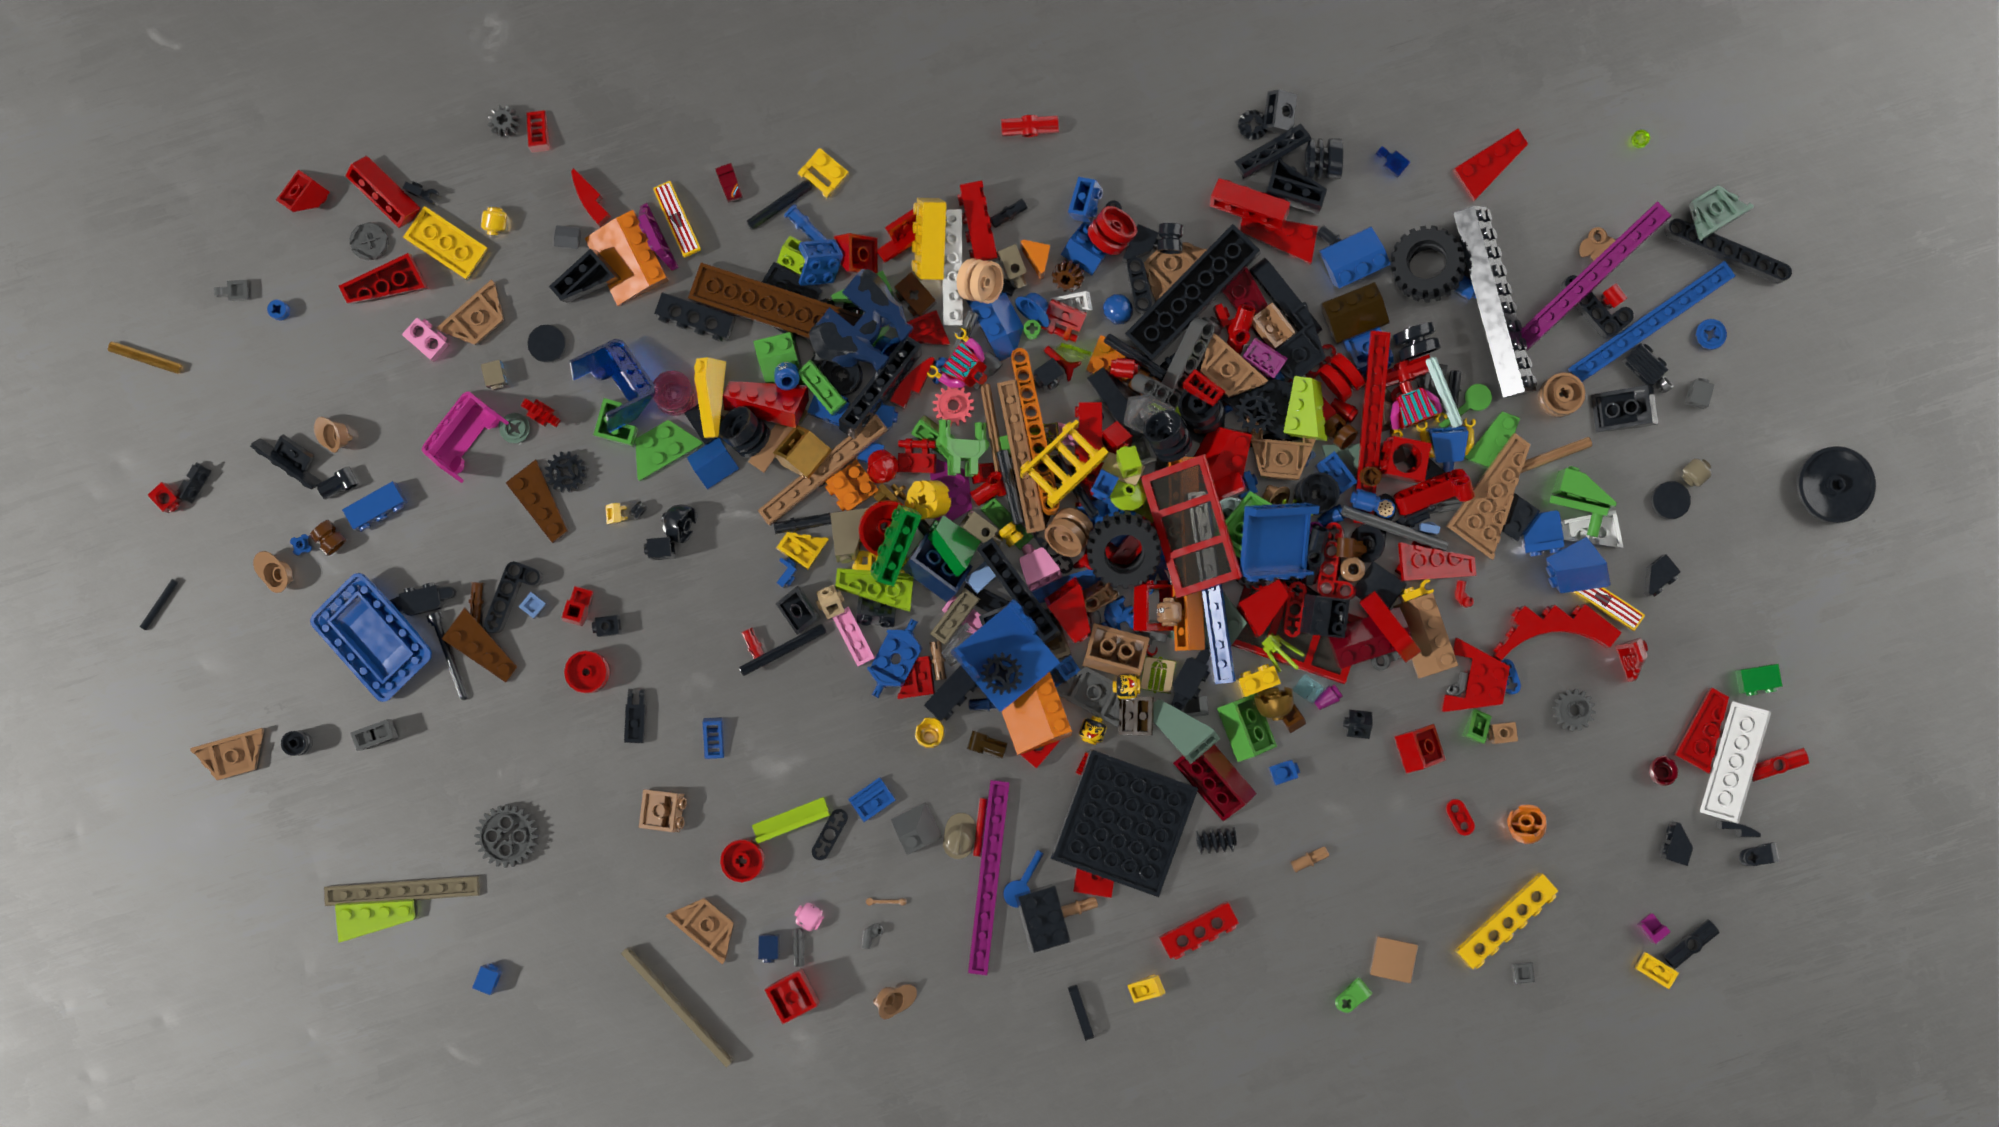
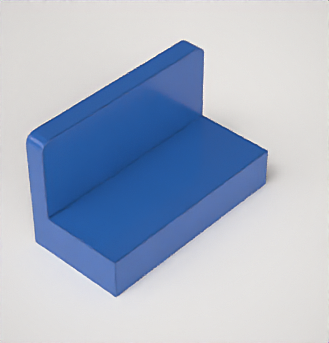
M1335 451L1315 465L1319 473H1326L1335 479L1338 483L1340 494L1357 483V480Z

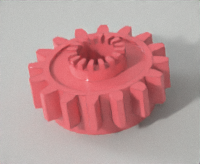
M947 387L948 390L946 391L941 388L942 394H935L938 401H933V404L937 405L933 412L939 413L936 418L946 419V421L951 420L950 427L953 423H956L957 427L961 421L966 423L965 418L972 417L969 411H974V407L970 406V404L974 403V399H968L971 393L965 394L964 387L961 390ZM955 401L959 404V407L956 410H950L948 404Z

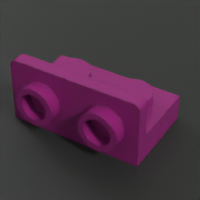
M1254 338L1242 356L1252 367L1258 368L1264 376L1272 377L1273 379L1287 360L1286 357L1257 338Z

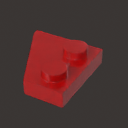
M937 310L907 321L908 324L914 327L909 337L918 343L950 345Z
M930 656L917 658L903 687H901L900 693H898V699L935 693Z

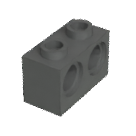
M386 719L350 733L356 751H363L398 738L392 719Z

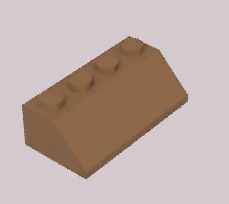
M1433 593L1393 606V608L1400 607L1408 624L1412 639L1421 650L1419 654L1412 658L1418 679L1458 666Z

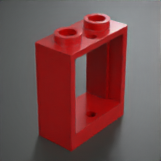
M1142 580V584L1134 587L1133 631H1174V626H1162L1160 622L1149 623V589H1159V603H1161L1163 598H1173V584H1168V580H1157L1156 584H1154V580L1146 582Z

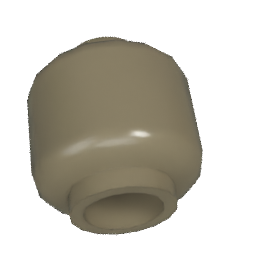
M1695 458L1683 468L1682 478L1689 486L1700 487L1711 477V465L1705 459L1701 461Z

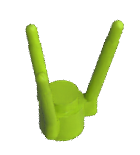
M1273 633L1261 643L1264 646L1263 650L1267 653L1279 673L1282 670L1271 651L1274 653L1277 650L1296 670L1299 668L1280 648L1282 646L1280 643L1302 657L1305 656L1299 649L1283 640L1279 635L1275 636Z

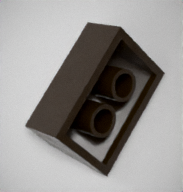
M1375 282L1322 303V314L1336 344L1390 323L1383 298Z

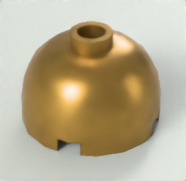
M1278 687L1268 688L1258 692L1259 696H1254L1260 714L1264 717L1272 718L1273 721L1282 720L1283 716L1287 715L1293 708V692L1288 687H1284V690H1279Z

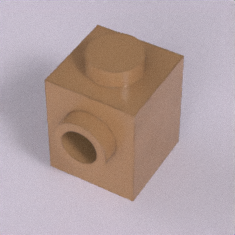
M1516 722L1491 724L1489 726L1490 729L1487 736L1492 744L1518 741Z

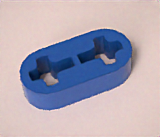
M1509 659L1500 660L1503 663L1505 662L1506 665H1510L1508 678L1511 679L1512 683H1516L1513 692L1511 689H1507L1506 685L1505 693L1509 695L1518 693L1521 689V683L1514 663Z

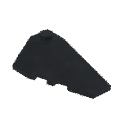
M1103 367L1087 377L1115 422L1118 421L1132 435V444L1143 437L1146 421L1156 414L1151 405Z

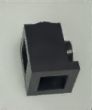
M620 615L596 617L595 622H592L593 634L596 633L597 637L622 635ZM605 622L609 625L606 630L602 628V624Z

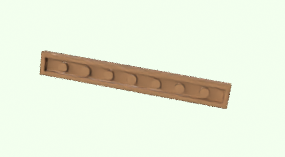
M1016 379L997 383L1026 531L1027 534L1044 531L1046 527L1037 482L1029 474L1023 479L1020 477L1021 466L1028 460L1031 462L1032 458Z
M875 414L856 439L848 436L833 448L809 479L800 475L762 506L758 512L767 524L771 526L773 522L779 520L887 432V427L878 415Z

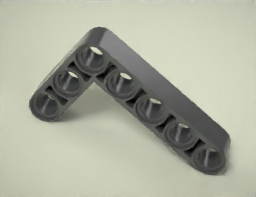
M1194 318L1187 328L1162 383L1145 375L1136 374L1131 382L1132 388L1159 404L1172 409L1177 408L1179 399L1186 391L1183 388V382L1194 369H1197L1214 334L1215 327L1213 323L1200 318Z

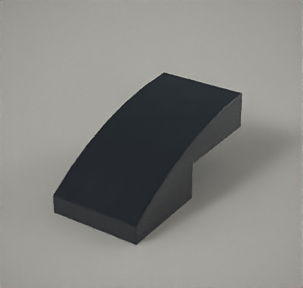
M1717 821L1718 829H1736L1737 837H1761V833L1743 824Z

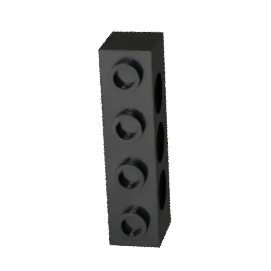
M663 292L660 295L654 312L661 322L669 324V321L676 323V327L687 330V327L695 329L694 333L705 336V333L710 334L712 339L723 342V339L729 340L736 320L734 316ZM680 308L681 314L677 317L672 316L673 309ZM693 314L699 315V320L696 323L690 322V317ZM711 320L717 321V326L714 329L708 328V323Z

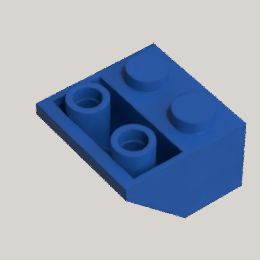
M1083 222L1070 237L1060 255L1069 261L1073 260L1075 265L1079 264L1081 269L1093 275L1107 256V253L1094 245L1088 236L1090 224Z

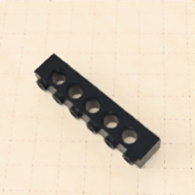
M909 336L903 343L900 342L890 354L888 362L879 373H875L839 419V430L853 439L857 438L922 355V344Z
M993 538L978 547L977 551L1011 598L1022 607L1023 613L1033 620L1038 628L1037 634L1045 645L1058 637L1061 632Z

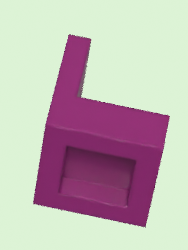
M1650 913L1637 924L1650 942L1657 944L1671 932L1667 926L1660 923L1653 913Z

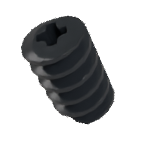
M1235 827L1232 828L1231 833L1228 828H1225L1224 834L1220 828L1217 829L1216 834L1213 829L1209 830L1208 835L1205 830H1202L1201 835L1196 831L1197 848L1200 854H1203L1204 849L1207 850L1208 854H1211L1212 848L1218 853L1220 847H1222L1224 853L1227 847H1230L1231 851L1234 852V848L1237 845Z

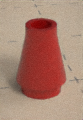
M1337 398L1330 404L1337 414L1349 423H1352L1359 413L1356 406L1342 402Z

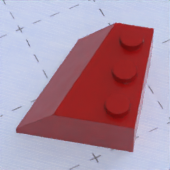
M1220 426L1214 432L1205 435L1193 457H1198L1201 454L1206 455L1213 482L1240 472L1243 478L1252 434L1247 431ZM1198 465L1199 483L1205 484L1200 465Z

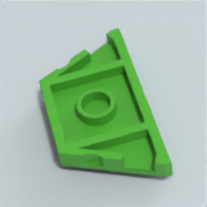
M670 420L635 439L638 480L642 481L703 445V442Z

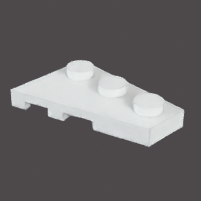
M1616 510L1609 511L1608 516L1603 515L1598 537L1587 535L1591 515L1561 521L1564 541L1578 542L1587 537L1593 545L1624 548Z

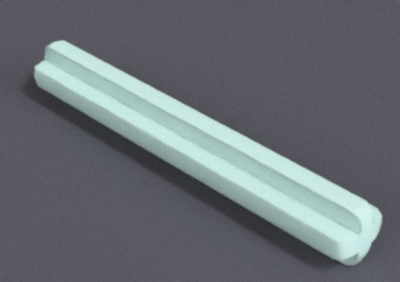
M1430 357L1426 360V364L1452 427H1459L1463 422L1436 357Z

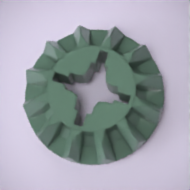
M519 413L506 415L504 419L509 423L520 425L518 427L520 434L515 431L510 433L512 430L509 423L506 425L501 421L499 431L502 438L509 443H520L526 440L530 433V424L527 418Z

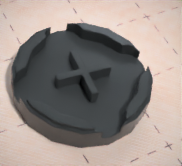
M371 222L356 226L349 239L353 253L366 261L382 257L389 245L385 230L378 224Z

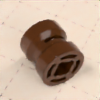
M1365 467L1359 473L1360 481L1364 485L1376 486L1381 481V472L1375 467Z

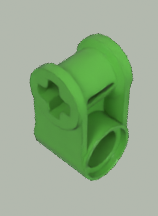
M1359 977L1336 997L1335 1006L1342 1012H1351L1368 999L1373 992ZM1343 999L1349 1000V1001L1347 1002L1348 1007L1342 1006V1005H1343V1002H1342Z

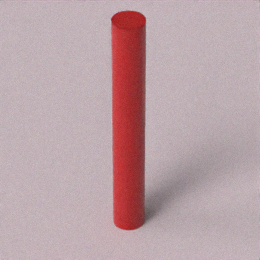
M980 798L973 851V856L981 857L987 799Z

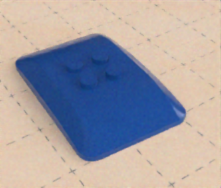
M355 573L350 576L312 614L310 623L315 631L380 702L390 700L432 657L431 649L388 598L362 573Z

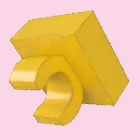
M620 503L605 505L607 524H616L628 519V517L621 516V510H626V506H620Z

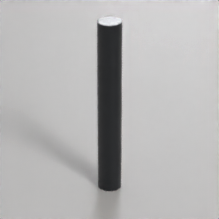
M171 579L139 626L140 628L148 629L178 585V581Z

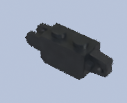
M432 582L423 584L421 589H415V587L406 588L404 593H400L398 597L389 601L399 612L414 616L442 609L444 600L455 597L457 591L450 586L441 588Z
M1208 648L1201 650L1196 659L1193 657L1186 659L1172 685L1175 695L1171 706L1182 711L1188 701L1191 702L1192 698L1196 699L1201 691L1198 688L1201 681L1206 682L1210 674L1207 671L1209 666L1206 665L1211 655Z

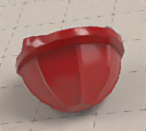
M877 450L868 457L867 474L871 481L874 483H886L895 478L898 471V460L895 456L886 450Z

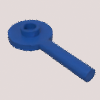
M1037 850L1021 880L1011 881L1005 886L1003 897L1005 902L1011 907L1018 908L1015 898L1016 894L1030 891L1027 883L1044 853Z

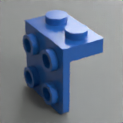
M1557 510L1539 513L1523 534L1525 553L1530 554L1531 557L1540 556L1543 551H1550V554L1561 551V548H1565L1560 513Z

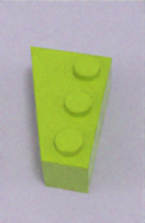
M1294 376L1283 433L1293 437L1327 441L1324 428L1325 418L1323 417L1321 382L1313 378Z

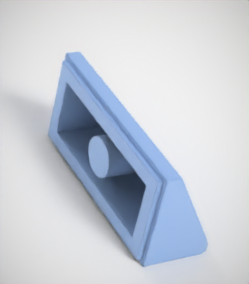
M984 561L964 581L978 594L996 575Z

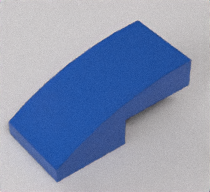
M1071 655L1060 661V664L1050 671L1055 687L1076 675L1080 669Z

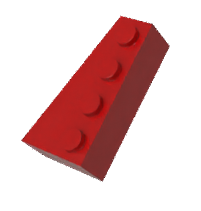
M983 181L960 184L961 194L957 195L959 206L963 205L964 213H962L963 224H967L968 227L965 236L967 243L971 242L972 250H969L970 259L975 258L983 261L997 262L998 257L991 230L990 217L987 211V201L983 192Z

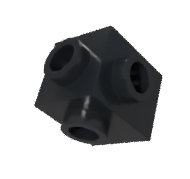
M1349 709L1348 717H1344L1343 721L1346 737L1370 739L1373 727L1372 712Z

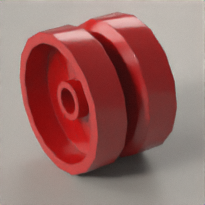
M1114 206L1104 207L1098 214L1097 219H1094L1088 228V236L1094 245L1110 255L1121 254L1137 233V226L1133 219L1123 210Z
M1337 353L1331 358V365L1324 364L1317 370L1325 385L1342 402H1346L1352 396V390L1359 391L1365 385L1360 372L1341 353Z
M581 651L572 655L566 662L564 669L565 680L568 685L577 692L588 694L603 689L608 683L611 673L606 659L599 653ZM585 669H589L590 671L589 675L587 676L586 673H584Z
M739 839L731 842L723 850L720 859L721 868L726 877L741 883L751 881L758 876L765 863L762 848L759 844L749 839ZM740 858L747 859V862L742 864Z

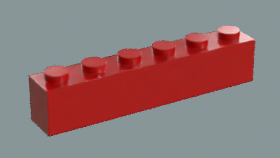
M1078 402V406H1075V418H1078L1079 424L1075 430L1095 450H1100L1102 448V402ZM1075 445V456H1079L1081 463H1086L1091 459L1090 455L1080 445ZM1093 476L1087 477L1090 481L1095 479ZM1081 481L1080 485L1091 500L1096 499L1090 493L1089 487ZM1075 502V507L1082 506L1080 502Z

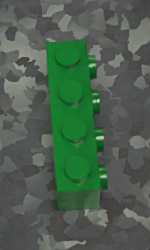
M898 504L897 509H894L891 525L885 531V540L879 546L877 560L871 566V576L877 582L894 587L922 517L917 510Z

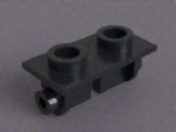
M198 462L195 465L192 464L191 469L186 475L190 480L189 482L185 479L183 480L179 489H177V496L193 503L212 470L203 467Z

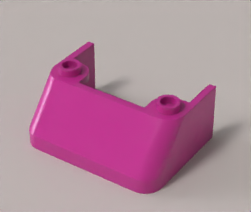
M467 391L460 396L422 446V452L439 468L462 483L464 480L458 474L464 469V459L462 456L484 428H495L500 421L506 425L509 422L471 392Z

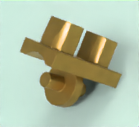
M881 483L878 486L879 490L873 496L877 502L885 501L889 498L892 501L901 503L897 497L899 496L903 501L907 498L903 493L906 487L902 485L899 488L895 483L892 484L893 494Z

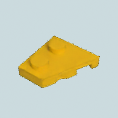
M787 532L776 549L808 570L829 539L827 537L820 538Z

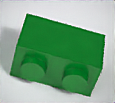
M1779 664L1735 670L1739 693H1746V696L1758 695L1759 690H1765V693L1776 692L1777 687H1783Z

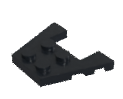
M1303 302L1291 312L1303 329L1275 350L1287 358L1279 372L1293 381L1294 376H1304L1326 358L1306 302Z

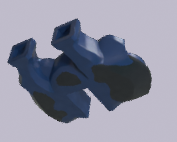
M861 269L842 291V294L865 312L864 315L853 327L829 307L823 317L811 328L809 337L814 351L820 358L838 363L842 367H854L858 360L873 364L875 371L879 373L890 359L886 354H882L881 350L872 346L878 338L881 328L888 325L892 328L895 327L899 341L903 343L914 330V327L907 323L903 306L893 298L884 281L872 270Z

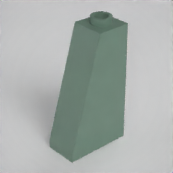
M1160 699L1154 702L1153 723L1190 764L1220 739L1213 728Z

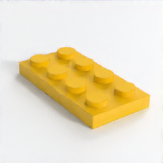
M425 206L403 236L404 239L466 280H468L488 251L487 247Z

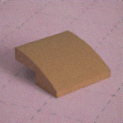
M1377 937L1370 975L1411 983L1418 945Z

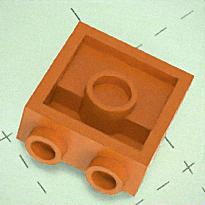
M1100 335L1086 371L1093 374L1103 367L1110 372L1112 359L1128 358L1105 344V337ZM1116 377V378L1119 379L1121 382H1123V381L1127 382V379H1128V378Z
M857 459L825 481L828 484L825 488L831 496L835 494L839 499L836 503L842 511L845 509L847 511L854 510L879 490Z

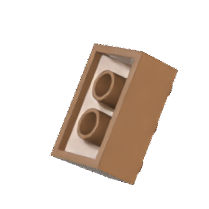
M1094 623L1082 666L1115 675L1135 674L1137 679H1139L1150 638Z

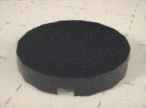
M548 324L540 325L529 335L527 341L528 350L540 362H554L564 354L566 338L555 326Z
M1676 481L1660 484L1652 494L1653 509H1655L1660 517L1665 519L1682 517L1691 505V496L1688 489Z

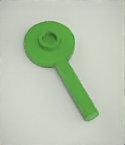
M1474 384L1466 390L1464 396L1465 403L1458 408L1460 417L1469 409L1481 411L1490 405L1492 394L1488 387L1483 384ZM1449 418L1439 424L1440 428L1451 425Z

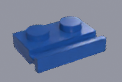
M879 777L848 800L863 822H865L896 799Z

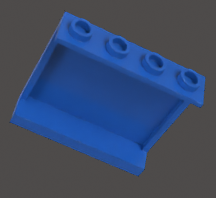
M1310 503L1245 506L1240 561L1242 576L1246 577L1248 581L1257 582L1259 578L1274 580L1275 577L1290 579V576L1305 578L1306 575H1314L1313 571L1306 568L1311 514H1319V506Z

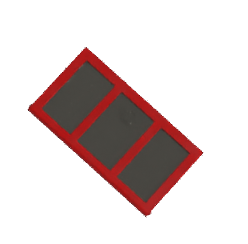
M1201 454L1198 457L1141 476L1176 597L1181 598L1235 579H1240L1242 574L1206 455Z
M1244 585L1238 603L1268 585H1259V588H1254L1253 586L1247 588ZM1295 595V598L1291 597V601L1297 600L1302 602V598L1298 599V595ZM1287 599L1262 635L1256 638L1247 623L1231 645L1270 659L1263 650L1264 646L1261 643L1273 633L1275 636L1279 635L1283 640L1305 654L1302 657L1280 643L1282 645L1280 648L1294 661L1300 670L1345 685L1351 666L1342 669L1337 667L1328 636L1310 635L1301 632L1296 637H1289L1285 634L1284 623ZM1298 604L1290 606L1292 614L1298 615L1300 613L1301 607ZM1348 613L1347 623L1362 619V617ZM1289 616L1288 620H1292V625L1288 626V629L1294 634L1295 631H1298V627H1295V621L1298 620L1300 622V617L1292 618ZM1277 650L1274 653L1271 651L1277 662L1293 667Z

